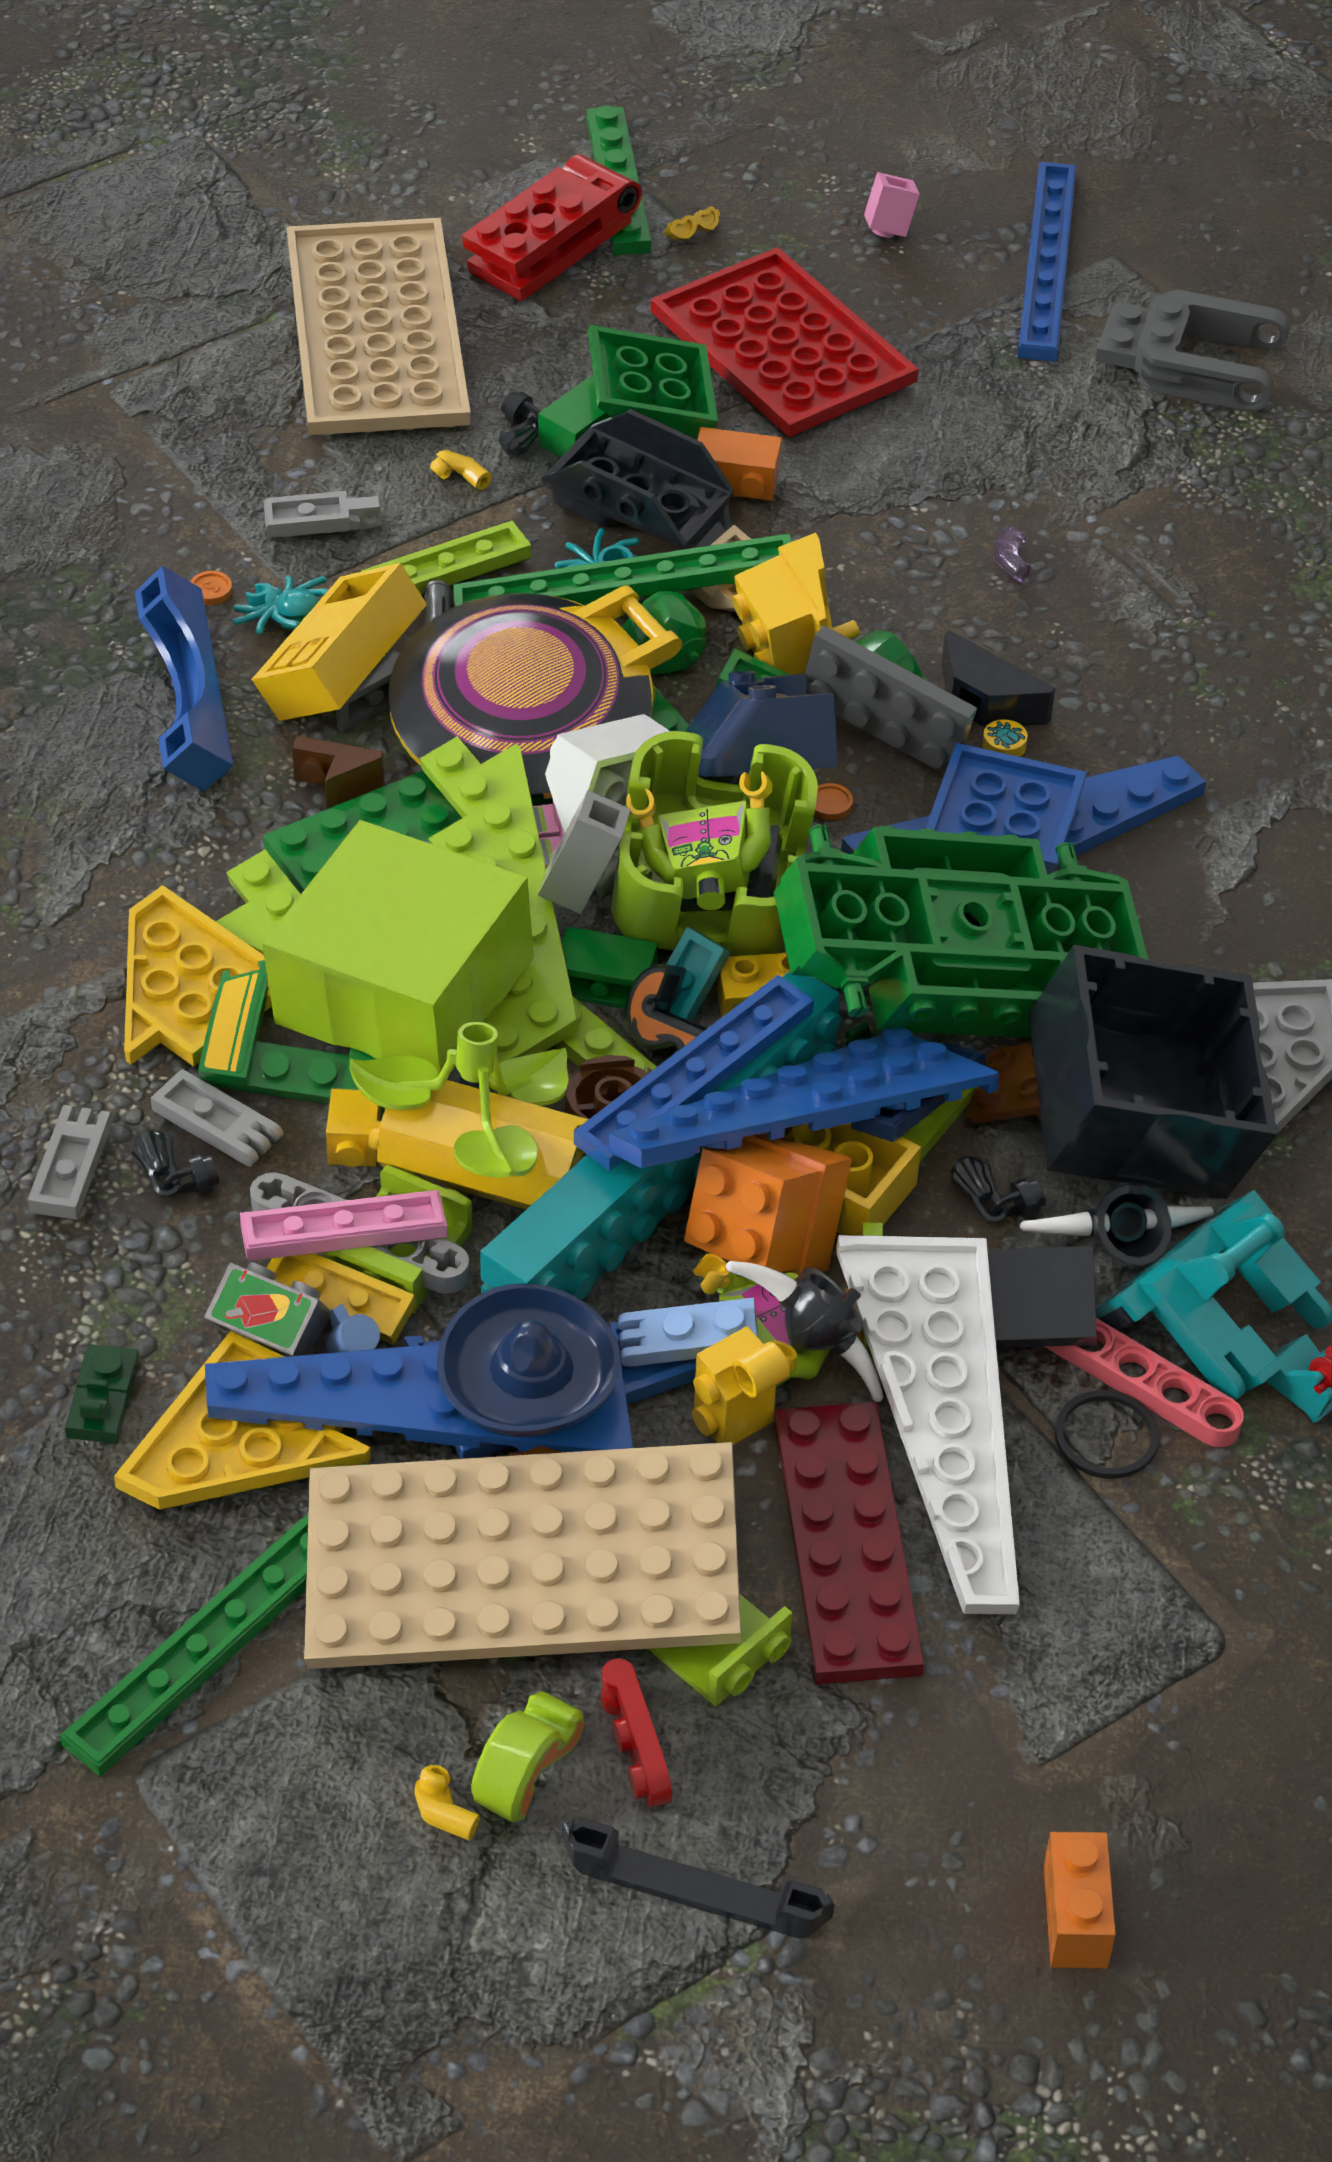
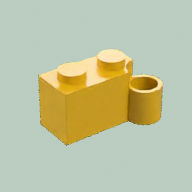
M746 1326L696 1354V1375L693 1380L695 1396L692 1417L703 1435H711L717 1443L732 1442V1445L774 1421L776 1385L788 1379L791 1374L784 1353L775 1343L767 1342L763 1344L751 1329Z

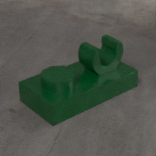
M94 1344L87 1345L65 1425L66 1438L118 1444L140 1363L137 1349Z

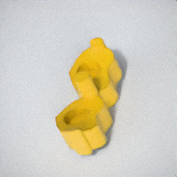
M710 206L704 210H699L693 216L686 215L681 219L673 220L663 231L664 236H669L675 241H686L690 239L696 229L710 232L717 226L720 212L718 209Z

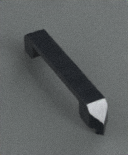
M573 1819L562 1824V1838L572 1864L583 1875L798 1939L809 1937L833 1918L835 1904L827 1893L826 1896L821 1888L790 1880L786 1882L783 1893L618 1845L619 1831L608 1825L587 1819L577 1823Z

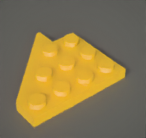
M163 885L129 909L125 1058L126 1062L132 1065L161 1043L194 1067L201 1060L209 1020L222 972L229 970L230 976L233 977L258 970V962L265 959L262 953ZM270 991L268 992L265 1011L272 1007Z
M230 1331L114 1475L117 1489L161 1510L310 1477V1468L362 1465L364 1462L368 1464L371 1460V1450L369 1446L340 1433L344 1428L340 1426L324 1425L323 1431L306 1429L305 1424L296 1421L269 1420L268 1424L208 1418L205 1364L285 1357Z

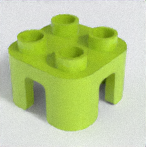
M681 731L657 734L646 740L637 749L633 757L627 796L630 794L634 809L644 810L649 805V799L645 790L648 789L656 802V810L652 816L655 824L659 823L658 815L745 800L748 808L751 807L750 798L743 793L740 784L709 781L698 776L703 747V738L698 734ZM759 744L754 747L749 770L750 791L760 789L762 785L761 772H764L770 778L773 786L772 792L769 797L764 799V807H769L770 825H780L783 835L776 882L777 888L781 883L782 875L794 860L806 852L809 838L808 830L812 826L816 808L818 784L813 769L799 754L784 747ZM629 813L619 844L611 900L613 919L625 936L658 942L659 949L674 951L687 927H690L730 950L729 957L780 953L785 948L775 897L758 898L746 896L747 887H738L736 889L732 910L681 912L684 880L680 877H675L673 885L667 884L648 866L641 846L643 833L637 832V829L641 828L639 820Z

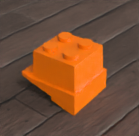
M764 1134L742 1137V1147L733 1149L703 1147L684 1242L728 1261L757 1264L780 1273L790 1272L799 1275L805 1267H813L821 1272L827 1271L830 1266L852 1158L800 1142L792 1143L782 1139L770 1140Z

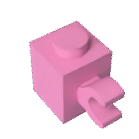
M877 172L864 213L868 226L872 229L873 233L886 238H892L894 234L906 237L920 195L913 180Z

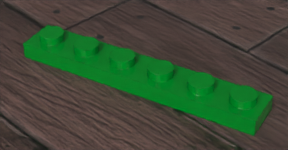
M601 106L599 108L586 109V123L594 161L639 184L623 107ZM642 198L639 207L631 215L632 222L609 238L613 255L651 253V237Z

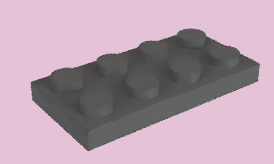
M824 625L815 634L805 671L807 695L834 693L836 716L945 775L955 744H966L977 708Z

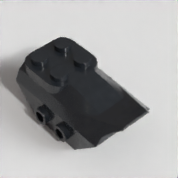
M632 409L593 424L541 478L544 487L551 489L552 500L561 508L603 527L624 523L683 549L710 546L733 526L730 518L729 502L734 489L704 444Z

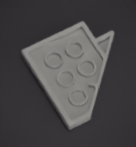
M1332 979L1253 983L1260 1025V1056L1269 1080L1277 1133L1332 1079Z

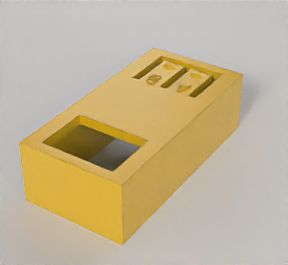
M401 563L341 576L251 680L279 721L341 709L427 604Z

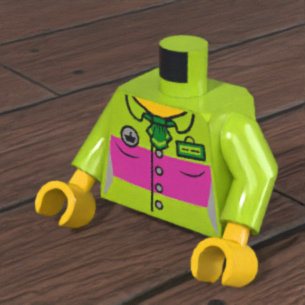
M744 772L740 777V788L750 798L751 808H748L745 800L658 815L659 823L655 824L652 816L656 810V802L652 793L645 789L649 805L644 810L634 809L630 794L627 796V808L631 809V816L639 820L641 826L640 829H637V832L643 833L641 846L646 863L667 884L673 885L675 877L682 878L684 880L682 898H697V904L702 909H719L725 903V893L734 892L738 887H747L749 873L758 867L771 846L769 807H764V799L769 797L773 786L770 778L764 772H761L762 785L757 791H750L751 782L748 773Z
M711 1253L706 1254L693 1270L696 1276L705 1278L701 1283L704 1293L708 1295L714 1294L716 1291L721 1293L719 1295V1302L754 1298L758 1338L763 1344L767 1342L775 1343L784 1353L791 1373L788 1379L791 1377L801 1379L814 1378L827 1358L830 1349L800 1350L793 1348L788 1340L785 1327V1307L778 1302V1299L758 1283L729 1272L726 1269L727 1263L721 1257ZM790 1272L784 1274L794 1281L798 1277L797 1274ZM786 1379V1380H784L783 1382L777 1384V1385H776V1388L779 1387V1386H780L781 1384H783L784 1382H786L788 1379Z

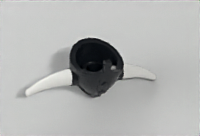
M1124 1182L1106 1193L1095 1210L1023 1221L1020 1224V1228L1022 1231L1096 1237L1099 1244L1109 1255L1126 1264L1143 1266L1157 1261L1166 1252L1171 1239V1228L1211 1217L1214 1210L1209 1206H1167L1159 1193L1149 1186Z
M737 1261L727 1263L726 1269L729 1272L758 1283L778 1299V1302L785 1307V1327L788 1340L793 1348L800 1350L832 1349L855 1368L868 1387L874 1401L879 1402L883 1399V1392L874 1363L857 1337V1334L863 1329V1324L853 1306L861 1297V1294L856 1289L850 1288L845 1295L831 1278L813 1267H805L794 1281L790 1277L765 1266Z

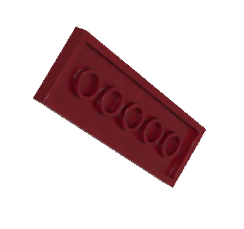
M877 1402L775 1409L774 1426L815 1685L922 1676L924 1661Z

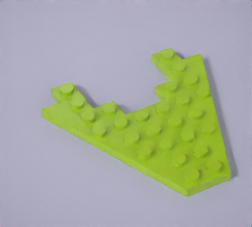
M457 736L419 758L422 770L462 817V819L428 838L429 843L528 878L534 958L503 1001L493 1008L483 1020L484 1023L492 1025L498 1032L497 1057L500 1063L509 1059L544 1052L577 1032L579 1025L553 902L538 896L546 867L521 749L516 743L480 764ZM266 850L261 851L226 872L230 884L246 904L215 921L263 955L262 943L301 895Z

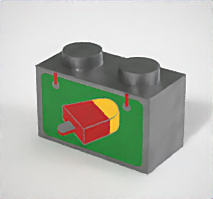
M230 1262L204 1318L218 1330L225 1333L232 1331L285 1357L312 1355L330 1317V1309L319 1300L322 1293L311 1286L295 1280L291 1288L275 1281L276 1273L256 1263L250 1262L247 1269Z

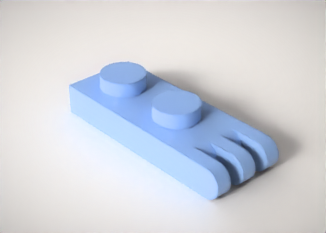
M754 1298L626 1312L618 1317L619 1329L622 1331L619 1334L620 1346L623 1348L620 1351L621 1363L625 1366L696 1359L697 1353L746 1326L758 1337Z

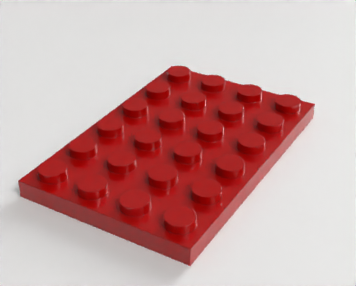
M778 247L651 299L650 312L682 341L705 344L709 365L788 437L918 381L919 369Z

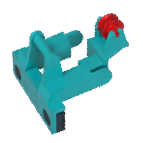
M1255 1190L1221 1208L1165 1252L1157 1261L1151 1263L1096 1307V1318L1118 1331L1140 1320L1152 1310L1211 1386L1235 1401L1246 1391L1266 1381L1306 1412L1313 1423L1319 1421L1332 1410V1345L1320 1352L1306 1334L1283 1345L1273 1353L1250 1325L1240 1329L1213 1297L1224 1284L1235 1276V1269H1237L1272 1313L1292 1304L1301 1317L1314 1328L1323 1329L1332 1321L1331 1307L1315 1288L1321 1281L1283 1238L1285 1236L1283 1224L1273 1215V1212Z

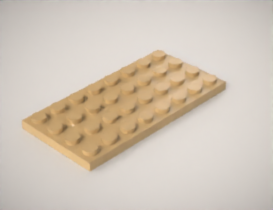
M441 218L287 227L308 435H333L355 432L371 433L385 430H413L431 427L450 428L471 425L470 406Z
M732 1442L310 1468L304 1660L307 1669L742 1643Z

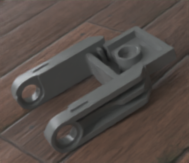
M1176 289L1155 296L1150 309L1141 308L1134 304L1113 302L1097 348L1096 361L1135 369L1139 373L1138 381L1151 392L1246 411H1257L1265 407L1269 401L1273 387L1271 376L1259 367L1181 352L1186 336L1245 348L1252 346L1271 350L1285 345L1291 325L1288 316L1276 308ZM1265 323L1273 324L1279 329L1280 333L1275 336H1267L1260 331L1259 326ZM1248 382L1254 383L1261 388L1262 392L1257 395H1250L1242 390L1241 385Z

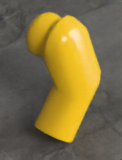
M439 451L436 454L438 457L430 464V469L442 479H447L451 472L455 470L478 490L486 489L492 481L491 473L477 461L453 451Z
M429 1765L423 1768L420 1779L416 1781L414 1788L421 1817L427 1824L470 1841L477 1831L480 1815L454 1805L450 1788L447 1786L451 1778L445 1768L438 1765Z

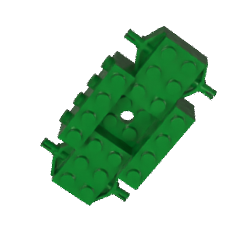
M821 824L808 830L813 852L797 857L782 875L781 883L774 891L791 975L813 976L834 988L841 989L845 994L848 1015L850 1017L855 1016L856 1018L862 1017L869 1012L863 988L876 980L869 988V994L878 1031L900 1027L915 1033L1031 1038L1028 1013L1073 945L1130 954L1148 960L1128 880L1118 875L1090 870L1086 866L1079 865L1075 845L1071 842L1069 845L1068 842L1056 846L1055 851L1061 870L1047 875L1039 839L1019 838L1012 834L990 836L978 835L976 832L970 831L948 833L937 832L934 829L906 830L896 829L893 826L873 827L854 852L847 854L840 852L837 848H832L828 826L823 825L821 828ZM964 914H970L973 919L979 921L980 927L969 923Z

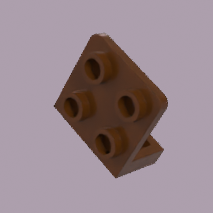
M1032 1043L999 1047L989 1051L986 1054V1067L999 1072L998 1090L991 1093L986 1092L980 1087L975 1090L966 1113L971 1123L980 1124L1036 1114L1041 1121Z

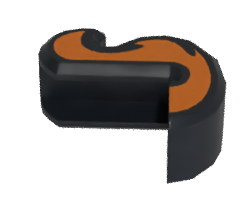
M655 964L642 971L634 980L628 992L624 1018L629 1034L640 1046L658 1051L678 1052L708 1029L669 1012L678 996L686 974V968Z

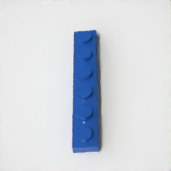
M780 975L775 976L574 1131V1145L608 1171H611L624 1159L608 1152V1133L629 1126L631 1121L649 1119L665 1113L672 1106L687 1105L703 1099L706 1094L715 1090L813 1013L814 999Z

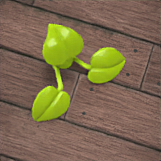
M469 1022L459 1028L457 1050L449 1049L447 1051V1061L439 1076L434 1065L425 1059L414 1056H389L367 1061L350 1059V1072L361 1093L373 1103L392 1110H411L426 1106L430 1102L431 1091H439L443 1088L455 1065L464 1080L479 1083L483 1131H469L459 1136L454 1144V1156L459 1165L464 1169L487 1177L503 1178L511 1175L523 1176L528 1174L536 1165L538 1151L533 1137L521 1127L509 1125L493 1129L491 1124L489 1087L496 1090L499 1095H510L511 1098L545 1106L560 1101L565 1096L569 1083L566 1048L530 1054L499 1063L497 1057L498 1032L492 1025L484 1022Z

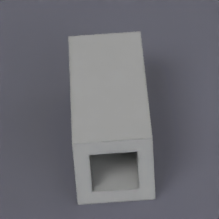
M587 790L547 866L538 896L581 914L622 838L631 809Z

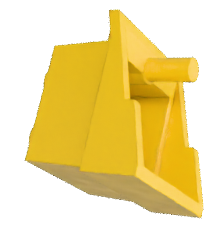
M816 533L778 547V556L734 576L737 594L732 596V601L738 617L742 620V625L737 627V631L745 650L752 649L754 658L790 675L805 674L815 634L823 625L850 640L860 636V630L855 620L832 628L824 577L825 567L820 540Z

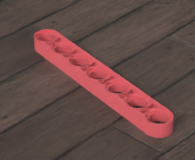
M1097 1318V1339L1104 1346L1100 1351L1089 1352L1083 1350L1079 1345L1044 1346L1120 1393L1138 1400L1148 1410L1205 1444L1213 1447L1230 1446L1237 1441L1240 1435L1244 1413L1240 1404L1234 1399ZM1133 1362L1141 1365L1147 1373L1140 1377H1130L1125 1375L1119 1367L1124 1363ZM1168 1388H1178L1186 1392L1190 1399L1186 1402L1174 1403L1167 1400L1162 1392ZM1214 1413L1227 1416L1233 1425L1226 1429H1217L1208 1424L1205 1418Z

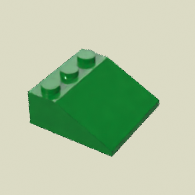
M589 325L588 338L597 408L611 417L632 409L696 440L698 439L701 427L716 429L718 416L705 344Z

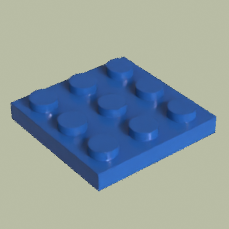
M956 743L926 829L948 833L970 831L976 832L978 835L990 836L1012 834L1019 838L1039 839L1047 875L1058 869L1059 860L1055 848L1067 841L1085 785L1087 772Z

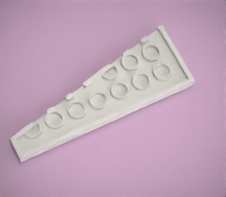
M839 1235L836 1244L837 1257L848 1288H854L861 1294V1297L854 1305L863 1324L864 1334L963 1614H1016L1020 1604L986 1238Z

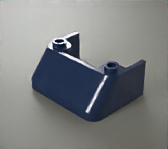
M755 671L728 673L729 680L720 682L685 731L698 734L703 738L698 772L700 776L742 775L744 772L749 774L754 747L759 744H769L790 749L803 757L812 769L838 767L834 693L807 695L805 674L755 678Z

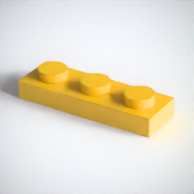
M315 1253L272 1258L267 1266V1269L277 1274L275 1281L291 1288L295 1280L320 1291L322 1294L319 1300L330 1310L343 1304L350 1316L362 1314L372 1318L378 1325L380 1340L392 1345L397 1341L417 1305L414 1294Z

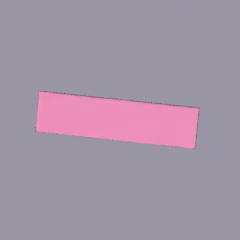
M439 1190L240 1213V1225L247 1261L447 1237V1222Z

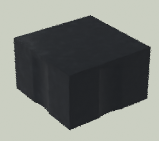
M1073 945L1028 1013L1047 1171L1122 1183H1138L1154 1188L1227 1199L1277 1136L1269 1080L1260 1056V1025L1252 976L1192 965H1166L1135 955Z

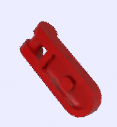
M621 1658L612 1659L602 1668L603 1688L601 1691V1704L607 1713L617 1716V1720L612 1722L613 1732L619 1752H629L633 1766L628 1767V1777L633 1796L636 1800L644 1798L648 1808L672 1803V1788L667 1765L635 1670L627 1660Z

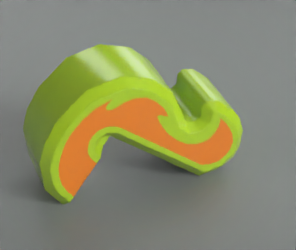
M541 1691L529 1697L524 1712L518 1710L506 1715L491 1734L477 1763L471 1784L474 1802L510 1822L524 1820L536 1789L534 1783L538 1775L544 1769L573 1751L578 1743L585 1725L582 1711L545 1691Z

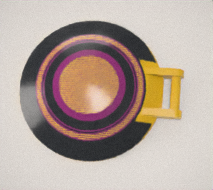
M624 585L586 606L560 597L530 593L502 594L476 599L447 610L432 619L402 649L393 667L389 683L391 721L402 746L420 766L419 758L457 736L480 764L517 743L521 749L530 795L543 793L544 799L552 798L545 773L551 757L550 749L557 735L642 714L651 718L653 682L650 669L674 657L682 647V640L673 631H666L638 602V594L628 585ZM627 614L650 640L639 646L615 619Z

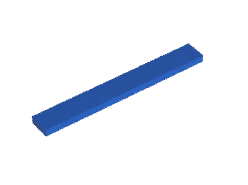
M1039 162L1017 358L1057 362L1077 167L1075 165Z

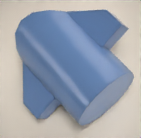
M343 1304L329 1311L332 1330L326 1339L325 1347L327 1353L372 1350L376 1348L380 1340V1331L372 1318L362 1314L350 1316Z

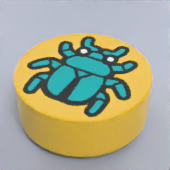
M1012 720L993 721L984 729L983 749L1021 757L1026 750L1027 731L1021 724Z

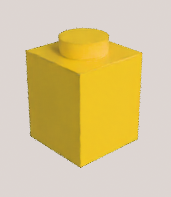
M331 1089L326 1127L328 1165H344L348 1167L377 1166V1150L370 1149L368 1142L374 1123L377 1120L382 1121L381 1106L370 1101L360 1090Z

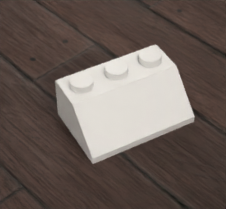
M642 714L558 734L550 749L551 757L545 776L564 833L587 790L625 806L632 761L637 749L649 738L670 731L647 715Z

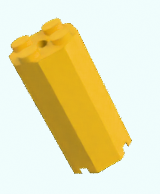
M447 1080L441 1090L431 1091L430 1102L424 1107L411 1110H392L386 1108L382 1121L377 1120L371 1129L368 1145L370 1149L377 1150V1162L383 1168L386 1165H390L402 1171L412 1172L421 1179L434 1184L526 1210L587 1155L574 1145V1131L589 1119L489 1092L493 1129L514 1125L527 1131L537 1145V1162L534 1169L523 1176L511 1175L499 1178L474 1174L464 1169L456 1161L454 1144L458 1137L466 1132L483 1131L480 1089Z

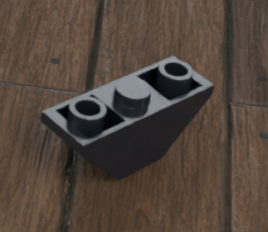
M950 630L945 634L941 668L946 691L977 708L973 719L974 722L986 728L988 724L996 720H1012L1022 726L1046 725L1051 720L1055 687Z

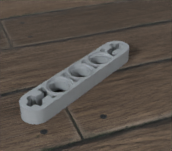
M276 1172L258 1176L250 1187L252 1211L346 1201V1199ZM442 1238L370 1246L422 1268L423 1287L439 1293L457 1292L467 1285L470 1278L469 1257L465 1249ZM405 1243L416 1248V1251L407 1257H398L390 1253V1249L398 1244Z

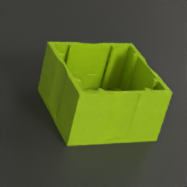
M359 820L262 943L275 1024L332 1045L362 1051L376 1059L389 1056L419 1057L434 1065L439 1076L447 1061V1051L449 1049L457 1050L459 1028L469 1022H483L489 1012L503 1001L534 958L528 878Z

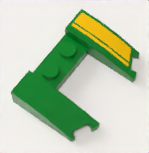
M265 960L258 962V970L231 977L229 970L222 972L198 1069L199 1078L202 1081L217 1088L322 1104H330L331 1089L359 1090L350 1072V1059L363 1061L376 1059L367 1053L350 1048L349 1055L258 1042L269 992ZM381 1106V1112L384 1113L386 1108Z

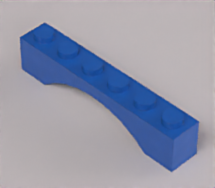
M162 565L135 591L139 621L151 636L164 659L176 696L174 723L158 738L164 770L205 791L216 780L227 774L233 766L204 599L200 587Z

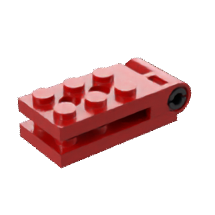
M582 154L574 155L566 162L563 169L557 167L461 235L464 248L475 254L466 260L468 271L470 274L522 302L632 222L631 215L634 214L641 202V186L637 182Z

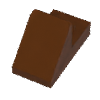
M302 736L296 737L292 747L294 780L325 785L326 809L384 786L383 751Z

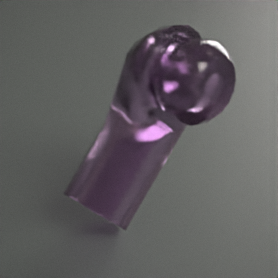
M1007 526L997 535L993 559L1014 580L1022 581L1031 571V566L1018 554V551L1022 550L1020 543H1026L1027 538L1022 530L1015 526Z

